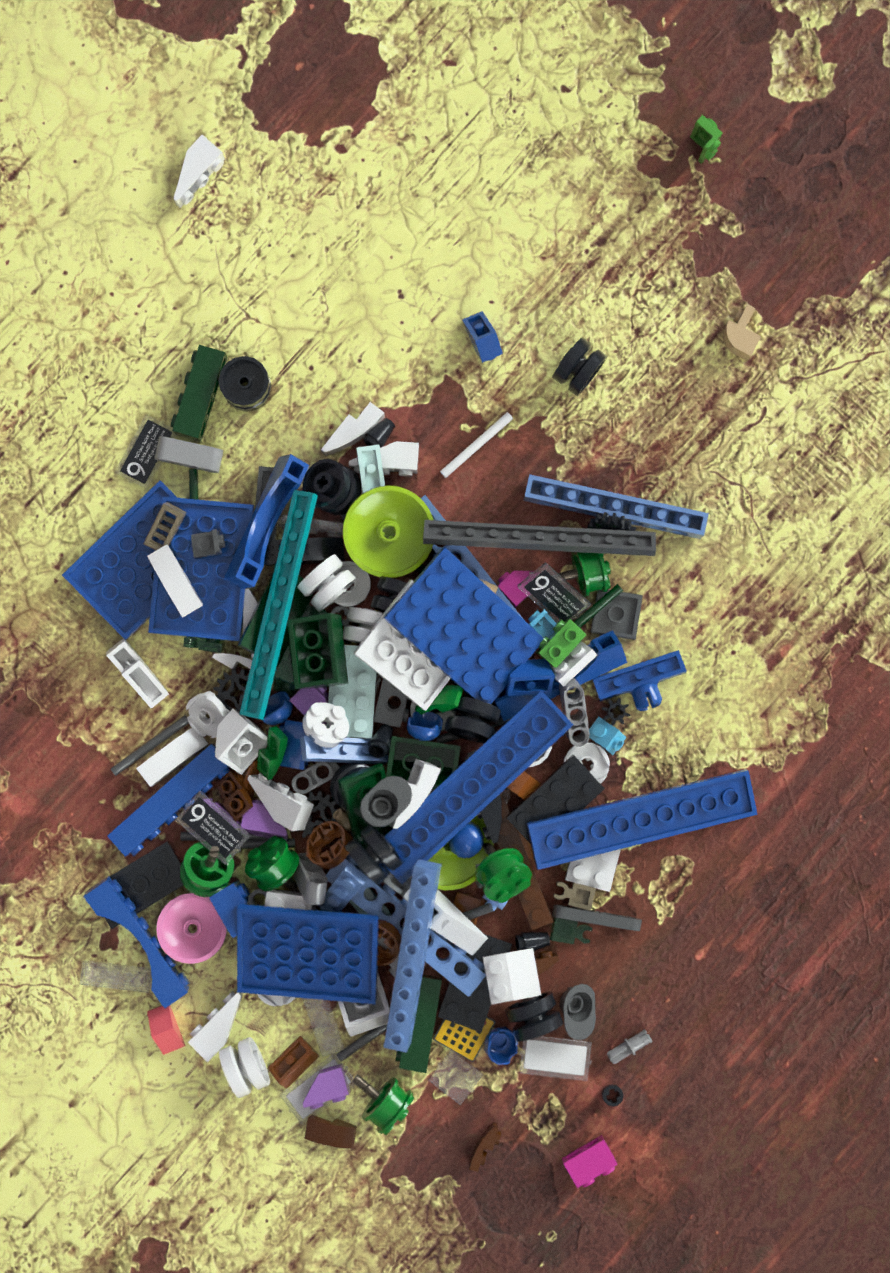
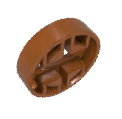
M327 821L318 825L308 838L306 856L311 862L323 869H331L338 866L349 854L344 847L351 841L349 831L335 821ZM335 838H338V842L330 847V852L326 850L322 853V849Z
M379 919L378 938L381 939L383 937L385 939L383 943L389 948L384 949L378 943L377 965L379 966L389 965L396 960L400 952L402 940L401 934L396 927L382 919Z

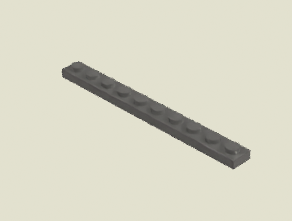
M425 520L423 544L655 556L656 532Z

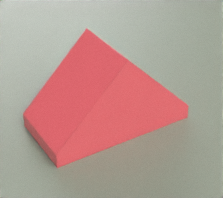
M161 1005L147 1011L151 1037L163 1055L186 1046L171 1006L164 1008Z

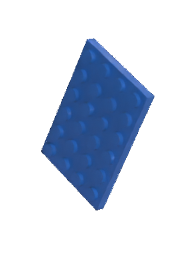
M161 480L62 574L125 640L150 618L155 570L147 556L155 552V550L143 543L161 509L162 496L177 498ZM153 536L152 540L158 542V538Z
M162 496V504L168 502L187 512L169 548L190 580L203 606L182 618L155 571L148 633L240 642L246 588L237 586L225 579L224 576L254 513V505ZM168 511L166 512V515L176 520L177 516ZM165 520L161 522L170 528L173 526ZM159 529V533L168 536L169 533ZM217 529L219 534L224 535L225 548H222L221 555L194 558L191 534L212 532V530ZM158 538V543L163 545L164 541Z
M445 547L439 551L383 617L471 698L492 704L508 685L510 674L521 663H526L544 640L536 630Z
M239 904L237 907V992L375 1004L377 1000L379 916Z

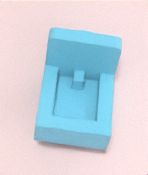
M545 609L541 613L537 610L528 620L531 622L529 625L543 638L545 636L549 638L554 633L552 628L557 623L547 614L548 612Z
M599 716L589 729V738L612 755L622 748L626 739L622 732Z

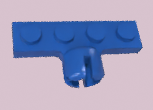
M678 650L596 677L592 681L599 701L630 693L637 710L646 711L648 710L647 707H649L647 697L652 709L659 706L662 702L658 688L659 682L685 674L687 671Z

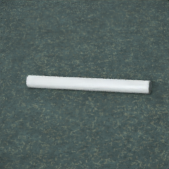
M508 412L504 414L445 466L440 473L447 478L506 426L513 417Z

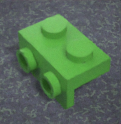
M703 115L696 121L690 136L703 148L698 159L701 164L705 159L710 161L717 153V148L721 145L719 140L723 134L712 119L706 118Z
M561 619L552 628L554 633L549 638L545 636L538 647L539 649L536 651L542 659H546L555 668L560 665L586 636V633L571 619H566L565 621Z

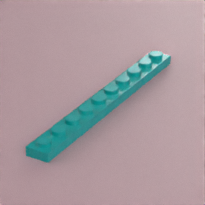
M293 491L239 715L264 720L318 497L315 493Z

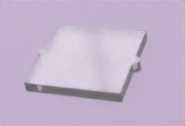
M450 1050L443 1061L438 1062L437 1069L428 1081L461 1105L468 1094L474 1092V1086L483 1076V1073L460 1055Z

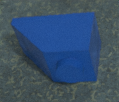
M483 311L462 319L473 347L482 363L493 360L503 354L497 333Z
M546 659L527 660L526 663H521L510 674L506 691L507 696L537 695L541 691L544 694H551L555 674Z

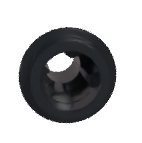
M385 418L365 434L366 437L363 441L367 446L379 445L380 448L384 447L396 426L390 419Z
M387 724L381 725L368 742V751L373 757L383 758L390 752L393 733L391 726Z
M520 932V935H515L516 949L520 951L533 948V951L550 946L548 932Z

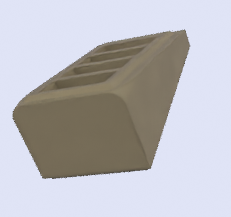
M168 502L163 503L143 544L155 551L166 544L169 546L187 512ZM168 511L177 516L176 520L166 515V512ZM162 520L172 524V528L161 523ZM159 528L169 533L168 536L157 532V529ZM153 536L164 541V544L162 545L152 540Z

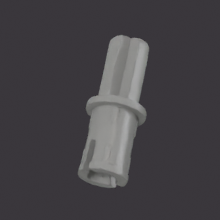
M644 1029L628 1040L625 1038V1042L610 1050L607 1055L610 1061L616 1064L631 1054L636 1055L635 1052L652 1043V1039Z

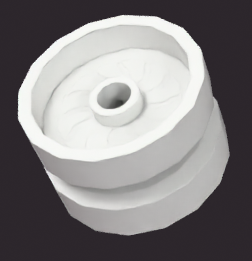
M335 554L317 566L297 586L304 596H310L318 591L311 601V604L318 612L339 599L356 580V577L349 570H344L336 575L342 568V562Z
M349 607L346 618L350 622L358 624L359 627L345 626L343 639L360 644L384 613L367 608Z
M251 1037L239 1041L238 1051L231 1045L219 1051L224 1074L236 1097L241 1098L250 1094L251 1084L258 1090L270 1084L269 1074L263 1057Z

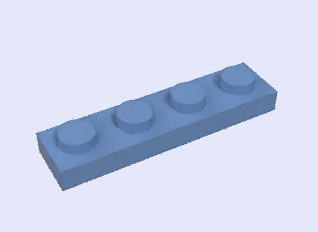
M312 736L300 738L303 761L385 764L388 762V754L383 758H376L369 753L368 742L371 739L345 738L337 746L326 748L314 743L315 739Z
M349 863L326 892L325 902L317 906L321 911L341 912L368 877Z

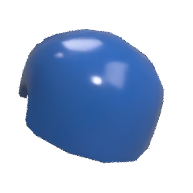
M281 691L269 697L263 720L264 723L278 725L284 723L291 716L293 703L286 692Z
M416 711L412 717L408 718L407 731L415 739L431 741L440 735L443 718L433 712L421 715Z
M469 822L448 844L451 851L458 857L464 859L471 858L481 850L483 834L479 826Z
M506 1027L494 1028L485 1037L484 1050L487 1057L495 1064L507 1065L510 1064V1059L518 1053V1042H516L512 1030Z

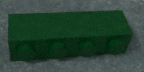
M199 345L198 350L193 351L191 357L193 366L191 372L188 371L184 380L186 388L184 393H180L177 405L180 407L177 415L174 414L171 420L172 431L175 435L202 442L218 391L220 372L228 359L225 352Z
M424 974L422 976L411 1045L407 1053L397 1051L395 1061L400 1062L399 1069L422 1073L427 1072L442 977Z

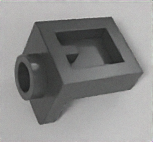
M217 529L212 530V532L191 534L194 558L222 554V548H225L224 535L219 534Z

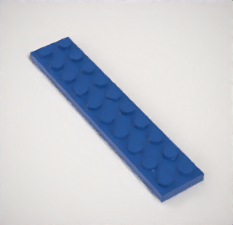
M543 691L539 692L439 785L398 829L393 828L385 836L404 862L395 871L388 869L402 885L413 875L414 865L418 859L424 861L431 859L574 725Z
M744 769L526 824L535 866L539 870L758 814L749 770Z

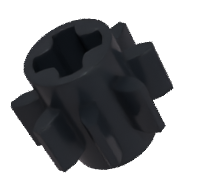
M618 698L614 704L612 700H607L608 708L602 707V710L606 711L607 714L603 717V720L609 718L612 726L615 725L617 720L623 725L624 721L622 718L630 716L629 713H625V708L629 705L620 704L621 698ZM616 706H618V710L621 711V715L616 716V718H614V715L610 712V709H614Z

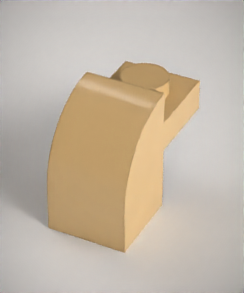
M748 304L744 310L739 309L733 320L734 322L729 320L723 331V340L728 350L746 361L751 357L761 338L760 335L746 329L755 310L754 307Z

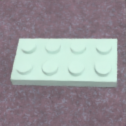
M344 645L348 684L329 687L328 703L334 706H341L345 710V716L349 723V732L346 737L371 739L373 737L377 672L353 654L358 646Z

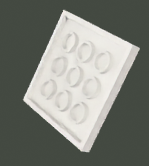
M409 580L353 654L421 709L426 711L450 678L383 618L414 582Z

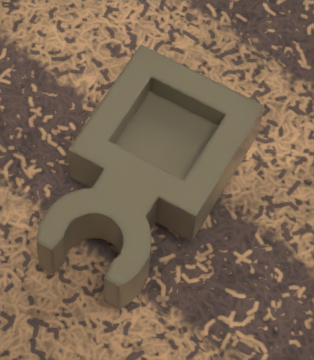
M559 881L556 883L557 886L564 888V892L561 895L553 894L554 898L558 900L569 898L568 905L591 911L596 888L573 882L572 888H568L564 882Z

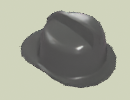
M390 776L381 780L365 795L361 802V814L365 821L376 827L387 826L392 823L411 803L412 790L406 780L397 776Z
M587 984L568 987L559 1001L560 1010L564 1015L565 1030L571 1038L583 1040L593 1032L595 1027V993Z

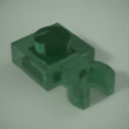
M184 637L183 647L221 653L225 648L226 640Z
M553 918L554 922L550 934L551 941L574 944L575 938H577L582 943H590V940L583 938L582 934L586 930L592 931L593 928L585 924L577 927L578 921Z

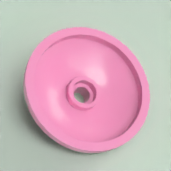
M193 893L183 894L172 899L163 908L157 921V937L162 949L174 960L187 964L200 963L214 956L223 945L227 933V928L209 897H200ZM192 924L197 926L195 933L189 932V926Z

